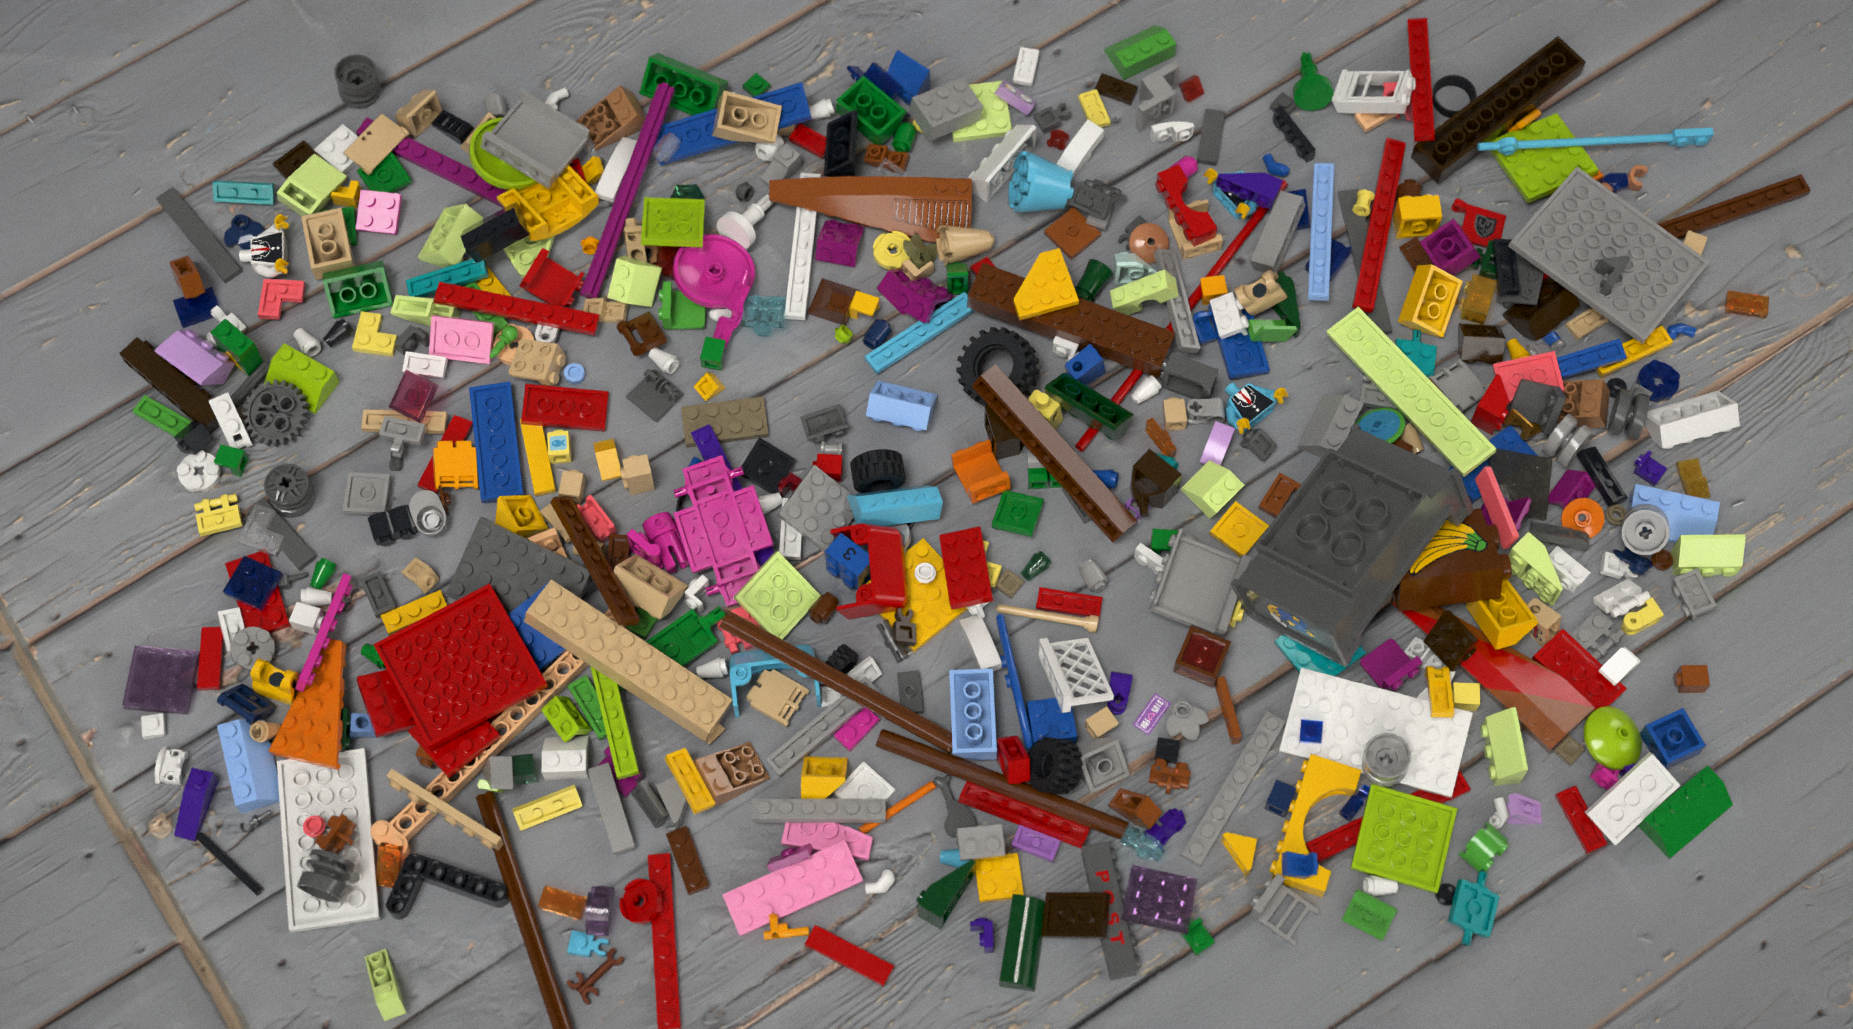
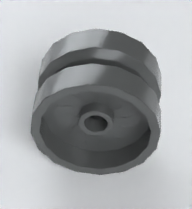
M1620 388L1612 406L1607 432L1619 435L1625 426L1626 437L1637 440L1646 421L1650 396L1638 393L1632 401L1631 391Z

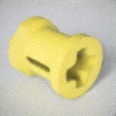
M1365 189L1359 190L1357 192V202L1353 206L1352 211L1359 216H1368L1371 212L1370 204L1374 200L1375 195Z

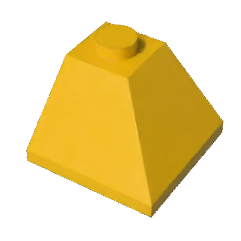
M531 495L499 496L497 498L495 523L525 538L532 537L549 529Z
M806 756L803 759L801 773V799H825L841 786L846 780L848 758Z

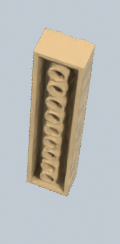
M552 579L526 611L525 623L704 742H706L731 705L733 699L621 625H618V623Z

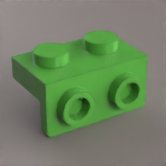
M1356 890L1342 921L1383 941L1397 909L1367 893Z

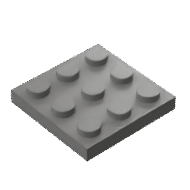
M813 465L777 516L825 553V550L836 539L830 534V529L848 526L854 518L847 496L851 493L817 466Z

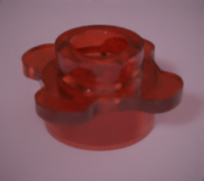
M1052 130L1050 132V139L1047 140V145L1049 147H1056L1058 150H1064L1066 147L1065 143L1069 140V135L1062 130Z

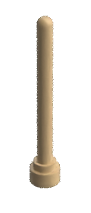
M1002 604L996 607L999 613L1083 626L1084 629H1088V632H1097L1099 616L1095 615L1081 618Z

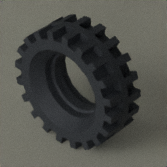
M990 327V332L979 331L980 337L977 339L973 336L969 338L972 343L969 347L965 345L962 347L965 354L963 357L958 356L957 361L961 363V367L956 368V372L961 375V378L958 379L959 384L964 387L963 391L970 398L984 407L988 405L971 385L980 377V367L984 358L992 351L998 349L1006 350L1012 356L1013 369L1008 378L1023 395L1025 394L1029 397L1031 393L1028 389L1031 385L1036 386L1037 382L1033 379L1035 375H1039L1040 370L1036 368V364H1039V359L1034 355L1036 351L1029 345L1027 340L1015 331H1009L1005 327H1001V330Z

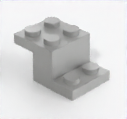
M1175 61L1169 65H1163L1158 71L1148 73L1141 79L1140 104L1137 110L1135 125L1139 132L1173 115L1176 96L1174 89L1176 88L1179 66Z

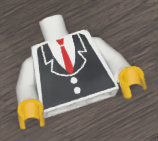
M281 214L275 217L274 224L258 236L251 238V249L239 251L241 262L251 261L254 271L268 279H272L279 274H288L287 238L282 228L288 229L289 224L284 222L287 220V217Z

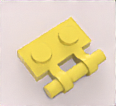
M223 494L220 498L211 500L206 498L202 499V502L194 504L196 512L204 510V513L196 514L201 537L243 527L238 504L230 506V503L238 502L237 494ZM223 506V508L212 510L214 507Z

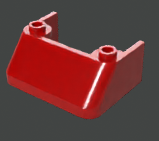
M864 523L830 529V534L835 538L842 533L858 545L868 544L871 583L864 584L858 588L856 603L836 606V611L850 620L892 612L898 608L903 609L908 602L903 536L901 532L894 527Z

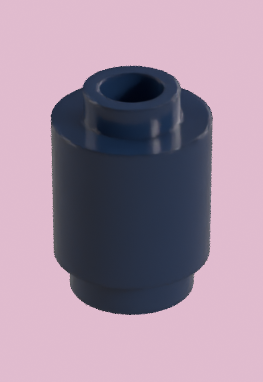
M875 319L864 333L863 343L872 350L880 347L891 333L890 324L884 319Z

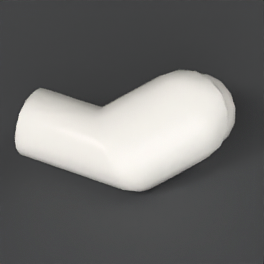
M566 88L551 93L545 103L557 110L556 102L569 97Z
M1504 797L1493 800L1496 812L1489 818V823L1496 829L1501 828L1509 818Z
M888 869L884 870L877 882L865 883L866 894L887 892L895 880L893 872Z

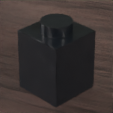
M193 421L174 436L178 442L177 447L179 450L196 455L213 440L202 423Z

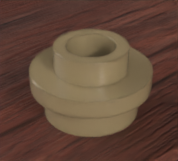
M1621 505L1610 506L1605 514L1607 521L1612 525H1621L1626 510ZM1613 514L1619 515V518H1615Z

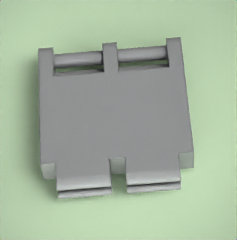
M1456 358L1454 363L1448 367L1444 366L1441 368L1440 372L1436 375L1428 377L1461 413L1470 408L1472 404L1480 401L1485 394L1483 390L1485 388L1484 384L1460 358Z

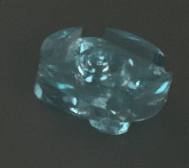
M1127 827L1120 840L1121 843L1136 850L1135 854L1145 861L1151 858L1158 862L1165 852L1163 851V845L1148 833L1146 836L1139 834L1140 829Z

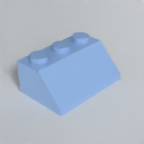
M878 380L870 392L866 416L878 422L883 420L891 422L895 426H909L916 431L927 430L938 394Z

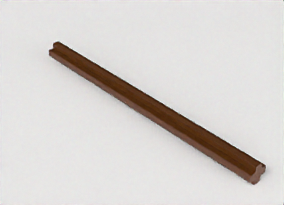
M727 611L719 626L721 629L943 751L951 752L952 732L732 611Z
M885 729L881 730L876 742V747L1120 840L1123 839L1129 824L1125 820L1062 796L1039 792L1032 785L1025 782L1008 784L1004 774Z
M493 791L479 794L476 796V801L485 828L500 836L504 843L499 851L495 848L492 849L507 889L508 897L552 1028L573 1029Z

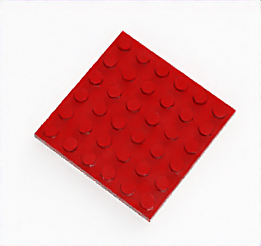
M490 583L373 644L430 750L548 687Z

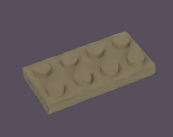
M763 396L681 407L686 448L696 446L691 432L710 424L719 443L769 437Z

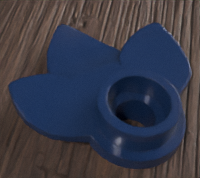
M243 214L236 215L232 219L231 227L225 231V245L230 247L238 243L239 247L243 250L251 249V238L264 232V229L259 222L251 221L248 216Z
M1626 546L1624 551L1616 549L1612 551L1620 560L1629 563V570L1636 574L1644 575L1653 566V563L1648 558L1632 552Z

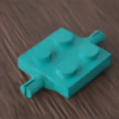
M1418 329L1413 330L1412 340L1397 338L1395 345L1428 378L1431 375L1434 376L1437 346L1420 342L1422 331L1419 330L1417 332Z
M1483 871L1478 872L1476 883H1471L1464 879L1457 881L1447 921L1464 931L1461 944L1466 946L1471 945L1473 934L1483 938L1490 937L1500 895L1491 892L1485 887L1488 874Z

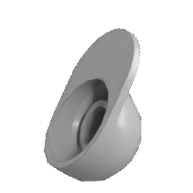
M422 490L413 495L409 503V510L415 526L425 536H438L446 529L448 523L440 498L430 490Z

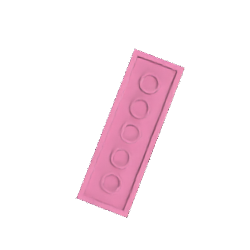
M844 840L812 854L808 859L774 871L723 894V898L741 937L768 925L769 915L772 913L777 914L779 920L862 883L863 879Z

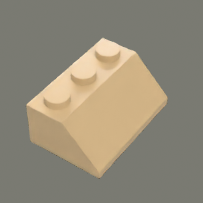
M637 554L616 565L613 571L631 603L649 612L652 617L659 619L672 611L688 589L687 584Z

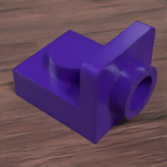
M1648 450L1645 455L1640 454L1634 464L1637 467L1633 473L1655 487L1668 468L1650 457L1652 452Z
M976 918L975 921H970V931H984L979 932L980 946H984V953H993V921H988L987 918Z

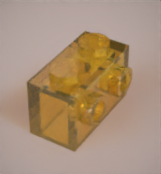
M1473 274L1471 281H1466L1463 292L1467 293L1466 298H1461L1458 307L1459 310H1462L1461 319L1484 325L1496 287V280Z

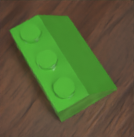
M1154 25L1105 48L1104 52L1122 79L1126 80L1174 57L1176 42L1167 29Z

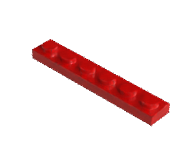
M966 781L959 796L958 802L1030 828L1081 849L1090 831V828L968 781Z

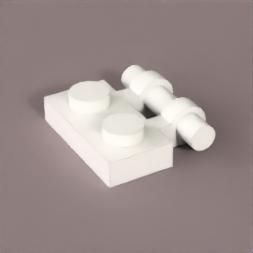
M1628 578L1593 597V600L1597 607L1606 614L1610 612L1611 616L1615 618L1619 615L1627 614L1635 606L1640 607L1644 605L1645 601L1650 599L1651 596L1648 591L1642 593L1641 587Z

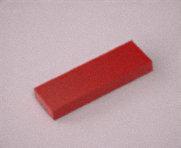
M1039 587L1036 609L1080 617H1090V615L1100 617L1103 597Z
M202 627L198 690H220L224 648L221 627Z
M1576 785L1557 793L1555 797L1585 853L1589 854L1605 847L1607 842L1600 829L1584 813L1588 807Z

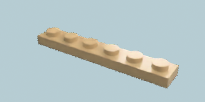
M391 769L386 775L391 788L397 792L401 790L408 794L407 797L417 804L419 801L426 805L425 808L434 815H437V813L444 816L445 822L453 827L455 825L463 828L462 832L470 838L474 836L481 840L480 843L490 850L495 848L499 851L504 844L500 836L395 770Z

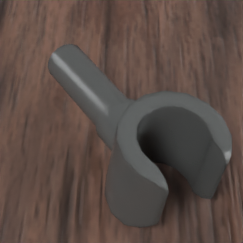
M303 572L291 576L286 574L280 575L278 577L279 590L289 589L290 582L308 577L307 573Z

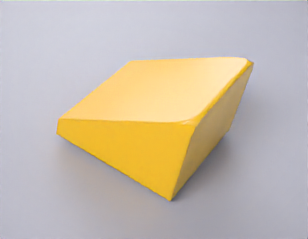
M706 372L693 386L705 401L710 400L725 389V386L716 375Z

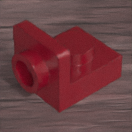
M790 473L787 478H782L778 485L781 497L784 498L790 489L793 493L802 479L793 473Z

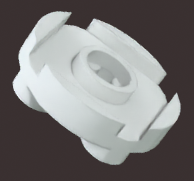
M200 450L196 455L190 454L181 461L177 467L178 478L185 489L194 493L195 491L203 493L210 491L219 483L221 466L215 465V457L212 454ZM203 468V475H194L196 470Z

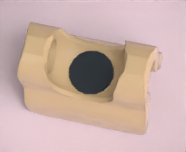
M1268 270L1261 274L1262 278L1250 285L1242 284L1234 288L1240 304L1250 315H1257L1287 298V294L1275 281L1278 279L1275 271Z

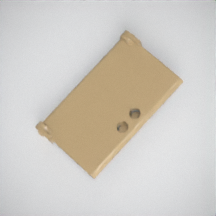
M381 113L343 154L370 175L379 163L410 133L404 127L398 126Z

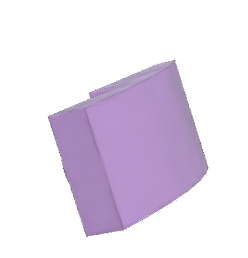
M1215 421L1200 464L1205 465L1210 460L1220 466L1222 465L1235 428Z

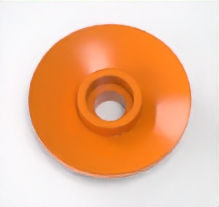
M1589 498L1572 500L1565 506L1561 515L1563 527L1588 533L1589 539L1601 531L1605 520L1601 506ZM1580 514L1586 515L1584 520H1578V516Z

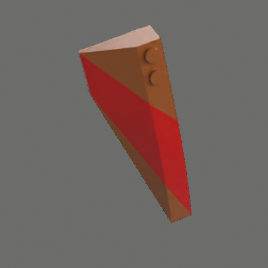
M1394 600V601L1392 602V604L1397 608L1396 603H1395V600ZM1436 606L1400 612L1427 636L1446 610ZM1457 617L1478 639V642L1475 644V653L1469 659L1462 662L1459 668L1474 683L1480 684V688L1501 709L1506 710L1516 707L1520 727L1545 751L1551 753L1595 709L1564 677L1509 646L1496 650L1483 631Z

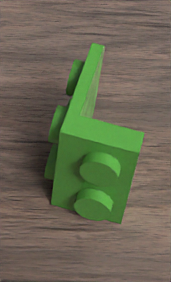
M663 282V289H659V301L662 302V308H659L658 316L659 320L663 321L664 329H703L705 327L706 307L692 302L681 291H673L671 282Z

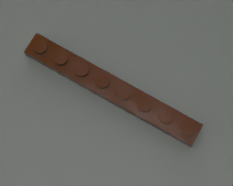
M1802 174L1659 223L1658 225L1680 240L1685 238L1688 230L1700 233L1808 195L1811 190Z
M553 497L550 502L616 622L618 625H637L640 620L638 614L572 497Z

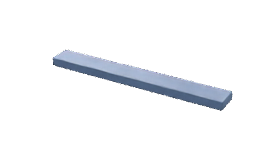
M1314 163L1308 300L1329 301L1334 163Z

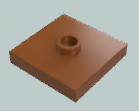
M1075 207L1071 208L1044 230V234L1070 260L1101 237V232L1094 226L1086 224L1087 219Z

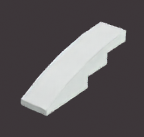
M622 137L608 161L595 190L599 199L610 202L615 201L637 140Z

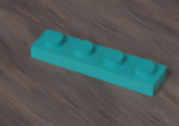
M470 259L407 279L406 285L409 296L423 298L436 294L439 282L461 286L489 276L485 259L478 263Z

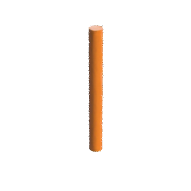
M932 781L928 782L886 810V820L936 788L935 784ZM865 823L858 830L866 834L881 823Z

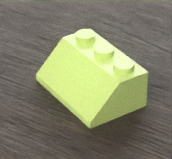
M467 204L444 208L417 258L441 268L461 263L466 250L460 236L463 230L478 223L483 217Z
M1745 534L1680 535L1670 551L1673 557V575H1683L1698 568L1703 577L1723 574L1725 577L1736 575L1743 566Z
M1512 707L1487 716L1482 725H1480L1481 737L1485 738L1486 742L1484 746L1485 758H1489L1490 763L1488 775L1490 779H1493L1494 786L1519 784L1528 771L1516 707Z

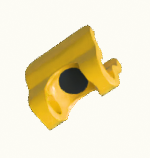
M257 658L250 672L253 690L262 696L291 706L294 701L295 691L293 682L297 683L300 674L291 669L287 671L272 666L266 660Z

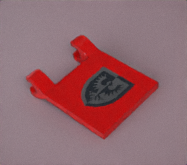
M1461 199L1454 200L1451 210L1453 212L1465 213L1462 229L1472 244L1487 248L1489 239H1501L1506 215L1467 204Z

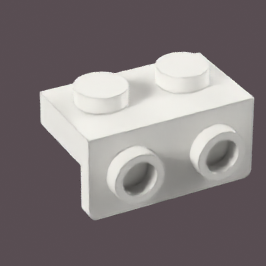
M1233 292L1210 300L1221 339L1240 332L1244 336L1248 335L1247 327H1249L1247 317L1242 314L1244 307Z

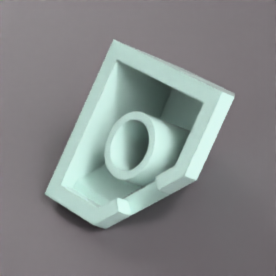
M1121 252L1114 254V285H1125L1156 273L1155 269L1135 253Z

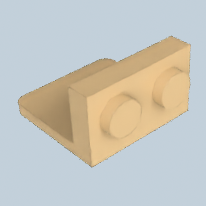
M522 339L511 363L509 374L512 377L538 380L541 385L555 386L559 381L561 368L565 365L566 355L558 344Z

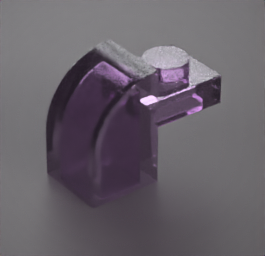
M592 886L591 891L588 892L586 935L609 936L614 887Z

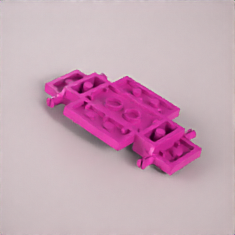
M721 455L682 469L685 477V486L673 491L676 498L688 494L693 506L673 514L692 573L694 574L713 567L717 584L705 588L707 596L720 592L724 597L727 608L739 604L733 597L761 568L754 553L772 547L774 544L754 485L734 491L732 478L744 475L742 466L729 470Z

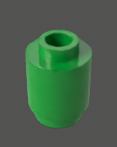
M903 122L898 126L892 141L895 151L909 152L916 137V127L907 122Z

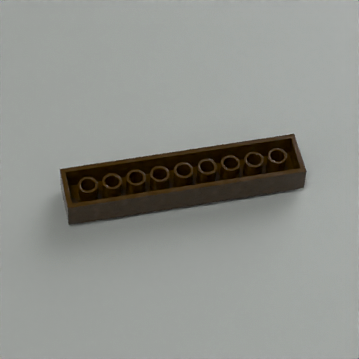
M1557 36L1434 130L1435 141H1419L1416 143L1411 158L1439 184L1481 152L1477 150V143L1492 142L1497 137L1502 136L1517 122L1580 76L1586 61Z

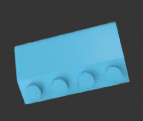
M931 485L850 494L847 496L856 524L888 526L935 520L940 518L943 505L937 486Z

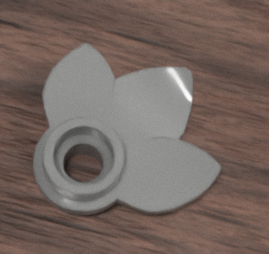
M1180 700L1172 706V715L1167 719L1166 728L1170 737H1175L1181 733L1186 739L1196 741L1199 736V725L1208 723L1209 719L1206 712L1201 708L1192 707L1189 702ZM1184 709L1186 714L1181 715L1178 710Z

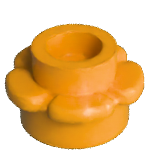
M593 236L583 239L580 243L583 252L588 255L595 254L599 240Z

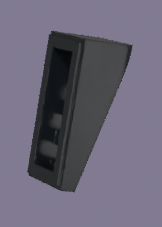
M445 110L431 123L434 128L460 145L474 129L470 123Z

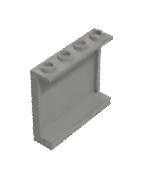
M521 90L519 100L491 132L486 131L484 133L481 148L549 189L586 145L590 130L572 120L566 114L557 111L551 105L537 99L533 94Z
M1179 529L1176 535L1172 534L1167 546L1170 547L1169 553H1165L1161 562L1164 565L1163 570L1158 572L1154 582L1157 583L1156 590H1152L1148 599L1151 602L1149 610L1222 638L1227 631L1238 598L1231 583L1234 579L1238 580L1244 573L1251 557L1243 554L1240 559L1182 536V529Z

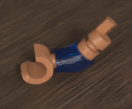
M1636 165L1628 174L1608 173L1599 183L1613 193L1626 187L1633 191H1639L1642 187V182L1637 181L1634 176L1639 178L1645 176L1648 168L1643 165Z

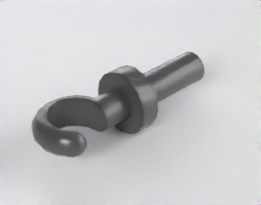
M268 810L259 816L253 815L252 820L249 821V828L244 830L243 823H240V830L244 833L250 832L254 824L258 826L261 824V820L272 815L271 811Z

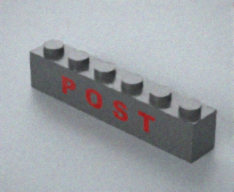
M1108 841L1082 846L1081 855L1089 891L1110 894L1106 939H1101L1109 979L1111 981L1136 976L1137 968H1141L1138 954L1134 955L1133 946H1136L1134 934L1129 933L1128 925L1131 924L1128 911L1124 912L1123 903H1126L1124 891L1119 890L1118 882H1121L1118 869H1114L1113 861H1116L1114 848L1109 847Z

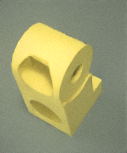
M1653 597L1645 601L1641 610L1625 615L1621 622V630L1625 634L1635 635L1661 621L1664 614Z

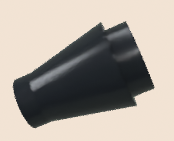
M341 318L339 321L336 320L322 339L332 347L349 337L353 329Z

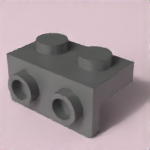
M840 404L800 417L807 441L813 439L814 443L825 440L824 435L832 433L833 436L845 433L844 428L849 427L845 421Z

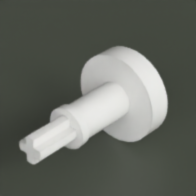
M766 195L757 204L752 203L742 215L733 211L726 212L717 222L719 234L736 241L745 250L748 249L756 239L753 226L764 217V212L774 202L769 201V195Z

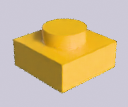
M593 156L582 166L587 184H595L604 172L600 157Z

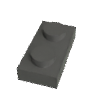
M380 571L360 579L376 618L396 609Z

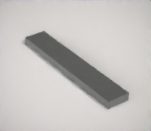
M173 187L156 198L157 202L224 283H227L242 272Z

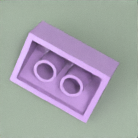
M191 329L177 330L156 348L155 352L200 385L224 384L235 364L226 353L213 348L214 345L211 342L202 340L198 337L199 334Z

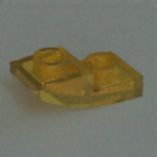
M1695 458L1677 462L1676 467L1685 494L1703 499L1710 498L1706 477L1702 476L1699 459Z

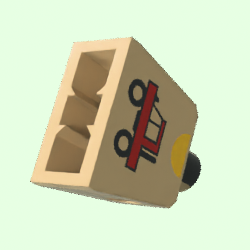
M1533 598L1528 604L1526 602L1525 604L1538 620V624L1527 634L1543 647L1559 632L1562 616L1537 598Z

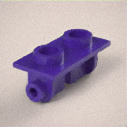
M1176 808L1169 809L1158 819L1162 824L1161 827L1155 823L1151 829L1144 831L1142 838L1145 842L1151 843L1153 851L1164 846L1168 839L1176 832L1182 830L1186 824L1182 810L1178 811Z

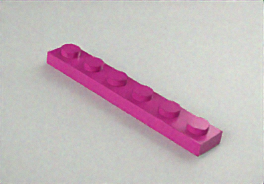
M343 573L299 676L295 688L299 691L304 692L306 685L311 686L315 676L312 670L314 667H319L323 657L320 655L321 649L326 650L330 641V637H327L329 631L334 632L338 622L334 618L337 613L341 615L345 602H342L343 597H348L353 585L349 584L351 576Z

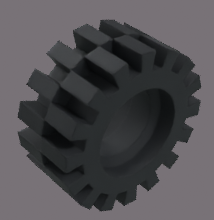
M842 644L837 647V650L832 652L833 654L828 657L825 663L847 674L856 665L859 655L846 644Z

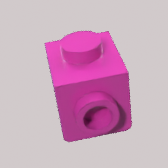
M1597 762L1589 777L1607 790L1619 781L1617 776L1620 770L1608 769Z

